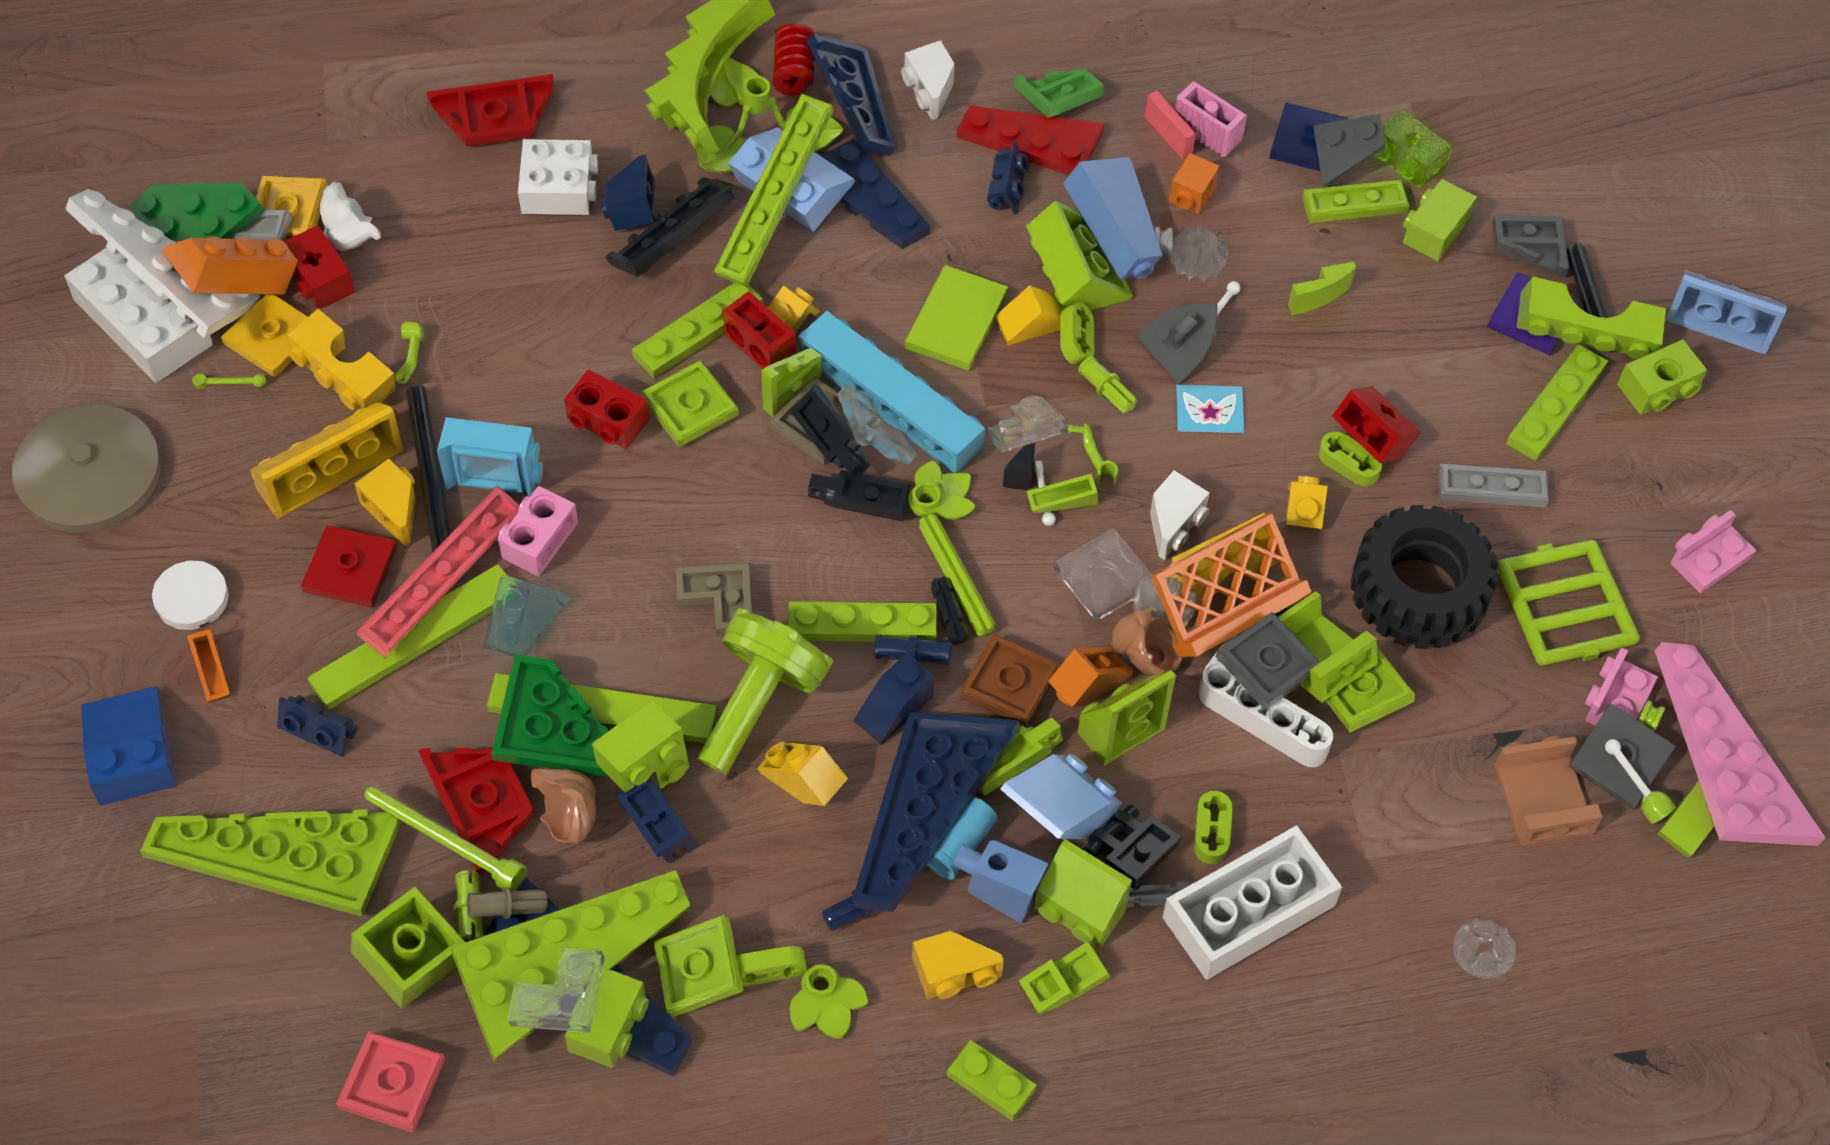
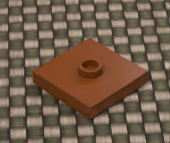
M993 634L961 688L960 698L1007 720H1017L1020 726L1023 725L1027 728L1051 687L1048 680L1060 667V664L999 635Z

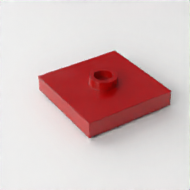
M326 525L301 584L303 592L373 608L396 552V541Z

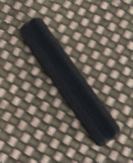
M1581 243L1569 246L1566 250L1567 258L1584 311L1592 316L1608 318L1586 248Z

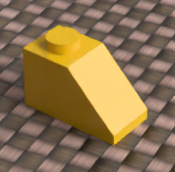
M388 458L354 484L360 504L404 547H407L411 544L416 496L413 485L415 480L405 467L401 466L398 468Z

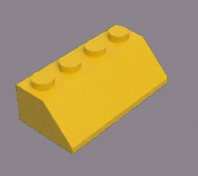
M379 402L367 408H361L352 416L337 424L325 427L320 433L305 441L293 444L290 449L273 458H267L256 467L250 469L257 491L277 519L383 463L388 458L390 459L403 452L394 411L390 406Z

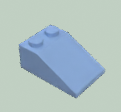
M1053 754L1005 782L1000 788L1058 839H1088L1096 830H1103L1110 821L1111 816L1123 804L1114 796L1117 791L1101 778L1095 780L1085 771L1088 766L1073 754L1068 756Z

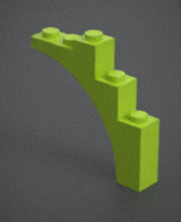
M711 0L685 16L691 28L687 31L689 38L665 53L671 64L667 67L669 75L644 90L650 100L646 107L656 122L662 120L669 130L677 126L680 132L684 131L692 147L696 149L700 146L708 157L719 151L710 133L707 121L708 99L713 83L723 64L737 46L755 29L775 16L769 0Z

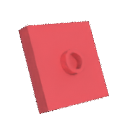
M368 1031L338 1098L337 1108L414 1133L445 1062L444 1054Z

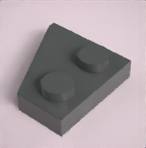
M1380 114L1313 126L1323 188L1333 186V181L1346 172L1352 173L1361 167L1365 160L1372 159L1386 150Z
M1494 215L1492 229L1496 251L1560 277H1566L1569 266L1562 216Z

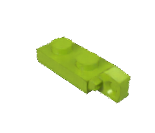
M1052 717L1035 728L1032 726L1025 728L1023 725L1020 726V732L980 787L979 791L984 796L1044 759L1052 752V748L1063 741L1061 726Z

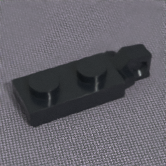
M812 387L791 414L828 462L835 463L839 468L845 467L850 474H864L871 464L864 453L858 450L862 446L858 436L820 388Z
M840 470V474H831V477L812 473L808 486V497L822 500L824 504L834 508L903 522L911 485L863 474H850L844 470Z

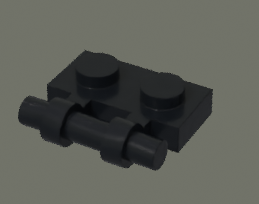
M1128 805L1124 810H1118L1111 816L1109 824L1103 830H1096L1088 838V844L1082 850L1095 858L1099 854L1108 855L1104 863L1131 879V888L1135 889L1179 846L1182 836L1152 815L1141 823L1137 820L1139 817L1138 809L1133 805ZM1126 834L1128 836L1123 842L1116 839L1119 835L1123 836Z

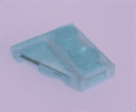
M503 575L499 579L483 648L512 657L515 654L523 655L538 635L551 623V620L570 601L571 595Z

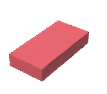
M1155 91L1147 95L1145 118L1180 158L1185 160L1189 153L1193 154L1196 133L1160 92Z

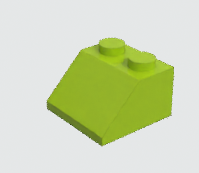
M1065 839L1037 890L1035 908L1038 909L1041 916L1052 923L1059 922L1069 928L1072 934L1081 942L1086 943L1088 941L1101 948L1126 912L1132 880Z

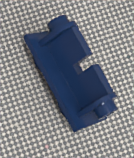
M1012 141L1011 150L1002 149L995 155L992 171L994 180L990 181L987 201L992 209L998 210L1003 206L1009 205L1014 214L1018 213L1020 199H1023L1024 174L1029 169L1027 156L1021 152L1016 141Z
M300 695L296 698L290 696L288 699L279 698L278 728L341 757L344 755L346 738L353 739L358 730V726L353 724V719L345 718L332 711L322 716L323 707L304 699Z

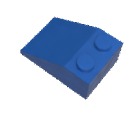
M157 686L81 705L83 748L89 785L100 806L177 786Z

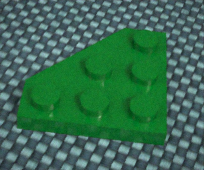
M242 182L155 184L128 206L138 220L148 226L158 228L163 232L164 236L174 242L189 238L208 237L233 239L236 233L241 232L266 210Z
M515 654L492 749V760L551 769L567 768L581 773L607 776L597 765L592 747L593 742L609 731L606 726L600 724L591 712L590 706L574 686L571 687L561 675V670L552 659Z

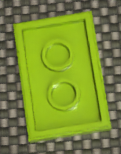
M944 265L905 340V349L969 371L1008 294V286Z

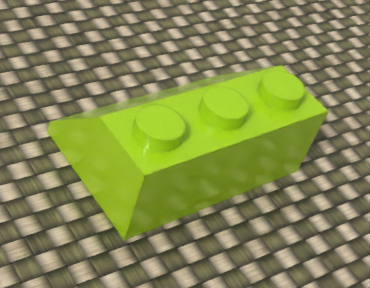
M1054 201L1026 225L1032 238L1031 245L1039 253L1044 264L1042 269L1055 288V298L1063 307H1068L1080 301L1088 306L1091 311L1128 301L1133 297L1126 280L1119 279L1078 210Z

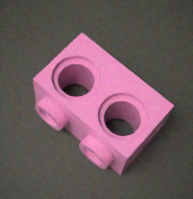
M538 486L531 496H526L522 500L518 514L511 523H506L499 533L498 542L502 559L539 577L578 524L575 503ZM543 515H551L546 518H541V516ZM523 542H531L527 545H520Z

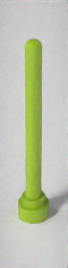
M368 787L365 790L364 796L367 801L490 872L492 879L496 881V886L499 888L508 887L510 891H516L525 879L527 867L515 859L507 860L503 858L499 860L380 789Z

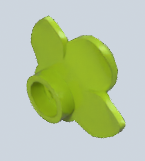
M935 461L924 464L916 471L915 487L908 496L909 508L916 515L922 517L929 514H937L951 520L968 516L975 510L974 503L965 498L970 487V474H942L940 467ZM929 500L931 501V503H923L920 501Z
M815 965L804 973L801 980L802 990L791 1000L790 1019L794 1029L798 1032L816 1023L818 1029L825 1035L834 1039H842L850 1027V1010L866 1006L868 1004L867 995L862 985L855 979L840 977L838 972L828 965ZM818 981H824L829 986L825 990H817L814 984Z

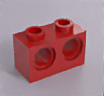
M750 291L723 310L724 335L762 369L797 354L796 332Z
M589 369L564 399L567 419L571 424L579 429H587L597 434L604 442L611 445L616 444L624 449L629 447L650 420L648 400Z

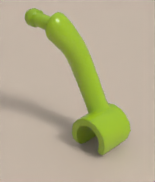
M405 322L401 326L402 340L410 342L407 359L395 374V379L399 384H405L410 379L417 365L420 341H423L424 329L421 324L416 322Z
M1084 423V427L1066 425L1067 433L1083 434L1085 450L1097 470L1096 482L1100 483V477L1108 474L1112 476V484L1115 485L1118 477V466L1113 461H1103L1096 447L1090 426L1087 423Z

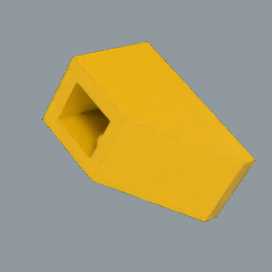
M780 742L767 751L765 754L766 759L757 768L763 776L802 803L825 806L848 779L822 746Z
M947 931L913 942L912 959L927 1000L935 997L947 999L957 995L961 989L973 985L979 988L986 987L995 983L999 977H1002L1004 960L1000 953L955 932Z

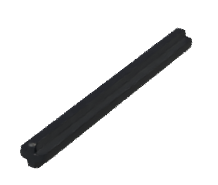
M418 384L416 386H409L406 390L433 553L450 535L427 395L425 387Z

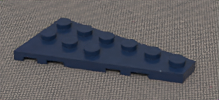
M909 712L852 900L855 908L893 912L1020 732L1019 721Z

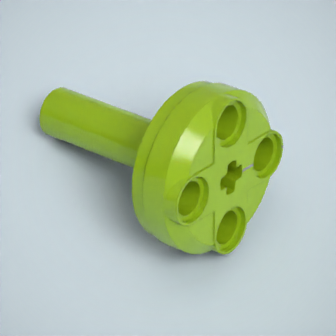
M742 608L736 610L725 630V636L721 643L734 655L748 663L749 666L697 757L705 765L725 775L730 771L779 681L797 690L813 694L816 688L823 682L834 662L831 657L821 652L790 627Z

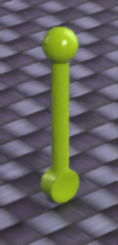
M197 374L192 379L197 389H203L207 385L254 384L256 387H263L267 382L263 374H256L254 377L206 378L204 374Z

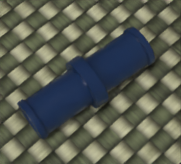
M877 635L875 659L900 660L908 653L917 662L949 665L951 641L919 640L916 635H910L909 639Z

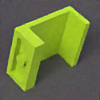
M1316 591L1304 600L1296 602L1292 608L1278 617L1320 662L1310 669L1311 678L1301 684L1304 689L1320 702H1324L1378 664L1377 638L1368 631H1365L1353 640L1322 615L1321 595Z

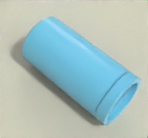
M973 797L926 865L939 876L948 880L954 879L961 870L952 865L959 849L963 844L974 850L977 849L998 821L995 811L984 801Z

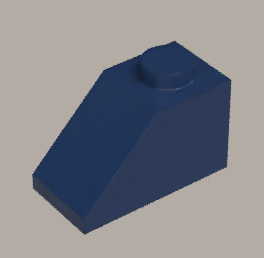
M646 154L638 156L606 183L605 198L601 199V208L605 219L610 218L615 231L654 223L655 179Z
M906 653L880 677L856 715L855 723L882 745L906 723L909 712H918L933 698L934 675Z

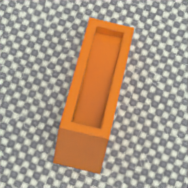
M207 629L188 635L187 638L207 702L231 696L211 630Z

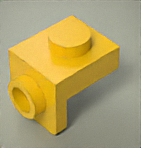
M784 285L768 307L795 332L800 328L809 313L817 316L820 312L818 308L811 304L815 299L800 287L792 291Z
M1298 476V482H1289L1285 525L1322 529L1328 486L1319 485L1320 478Z

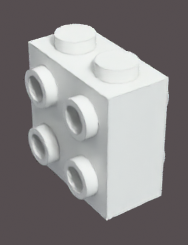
M523 139L518 186L521 214L589 215L590 201H596L597 196L596 181H592V175H598L599 170L598 154H592L591 140Z

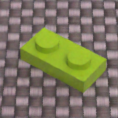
M971 1039L947 1070V1077L1011 1121H1014L1036 1091L1037 1084Z

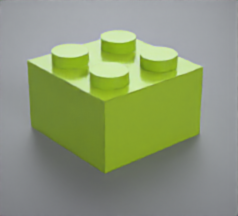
M413 887L351 933V953L401 1010L457 967L451 953L452 947L466 943L416 887Z

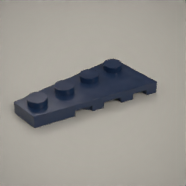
M813 33L808 39L807 44L861 148L890 156L896 149V144L868 49Z

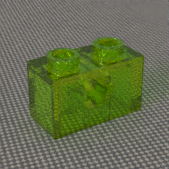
M1402 108L1382 124L1386 150L1378 154L1377 157L1398 171L1404 179L1421 189L1447 168L1452 146Z

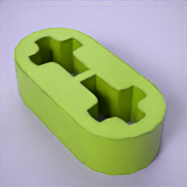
M1080 301L1064 308L1060 315L1061 350L1066 360L1073 365H1079L1084 359L1094 355V318L1088 306Z
M1332 431L1323 436L1319 447V458L1325 465L1360 486H1370L1377 482L1381 473L1382 463H1379L1356 440L1338 431ZM1336 446L1341 448V450H1337L1334 453L1329 450L1330 448L1334 449ZM1365 465H1369L1371 469L1361 471L1359 467L1363 468Z
M1220 791L1204 793L1199 799L1196 811L1194 852L1199 860L1207 864L1222 862L1227 857L1231 841L1232 802L1226 794ZM1210 804L1218 805L1219 814L1217 822L1210 821ZM1210 833L1216 834V851L1209 850L1207 842Z
M797 946L780 947L744 953L737 956L742 986L796 978L807 971L804 950Z

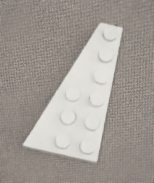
M87 189L69 198L65 209L90 233L102 235L108 241L106 248L113 254H119L120 252L127 258L126 266L160 298L171 299L177 305L175 312L183 319H189L190 317L198 324L196 331L203 338L241 317L260 300L262 296L260 294L193 293L162 252L164 246L176 242L164 236L161 230L148 226L138 220L132 212L117 207L97 191Z

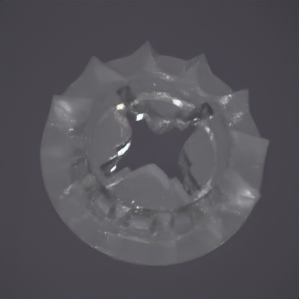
M1475 918L1472 922L1463 924L1456 933L1453 940V953L1458 964L1467 973L1482 979H1493L1504 975L1512 967L1517 956L1515 949L1516 940H1512L1508 933V927L1502 928L1495 924L1494 919L1483 921ZM1478 940L1482 943L1494 940L1495 942L1491 949L1493 954L1485 951L1475 956L1480 944Z

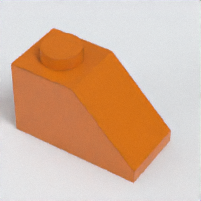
M1111 646L1074 648L1048 682L1055 688L1056 696L1064 704L1071 707L1088 706L1127 680L1135 671Z

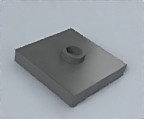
M1273 612L1219 648L1215 655L1265 710L1310 679V669L1320 663Z
M1610 704L1568 767L1631 809H1634L1642 798L1643 793L1617 758L1606 751V742L1615 739L1620 743V751L1647 787L1650 786L1672 753L1675 745L1613 704Z

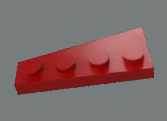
M970 105L957 128V138L998 152L1002 149L1011 150L1012 141H1016L1021 152L1026 154L1028 162L1069 176L1079 162L1090 160L1104 132L1105 123L1060 117L1048 118L1046 115Z

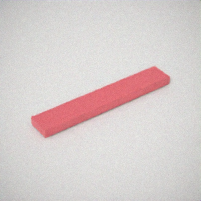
M497 485L362 625L356 635L383 658H386L498 540L502 527L506 523H511L518 514L520 504Z

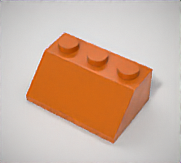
M217 237L189 238L166 245L162 251L195 294H285L298 262L287 245L282 240L275 238L268 240H254L243 237L238 239H219Z

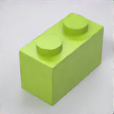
M1441 179L1434 189L1428 188L1421 198L1419 209L1417 211L1412 209L1403 223V228L1406 229L1403 243L1439 261L1470 220L1477 197Z
M598 966L565 1034L568 1052L613 1068L618 1056L623 1058L629 1049L632 1040V1034H629L635 1020L640 1022L646 1013L649 999L645 996L643 982Z

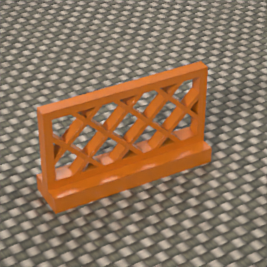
M1272 513L1257 518L1150 575L1178 640L1172 643L1178 657H1197L1250 628L1271 612L1275 614L1312 594L1307 580H1300ZM1265 526L1269 536L1266 550L1253 544L1257 529ZM1231 543L1242 546L1237 565L1224 560L1228 545ZM1250 551L1264 556L1259 574L1245 569ZM1203 558L1214 562L1208 581L1195 576L1199 560ZM1272 560L1280 563L1285 577L1277 582L1267 578ZM1222 566L1235 571L1230 590L1217 585ZM1173 574L1184 577L1179 596L1170 593L1165 578ZM1243 575L1257 580L1253 594L1250 597L1238 594ZM1192 582L1206 587L1201 606L1187 600ZM1214 591L1228 596L1224 610L1220 613L1209 609ZM1185 606L1199 612L1195 626L1187 631L1182 621Z

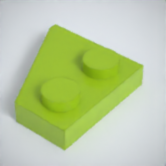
M811 347L761 370L763 410L774 417L814 376L819 379L822 376V355Z

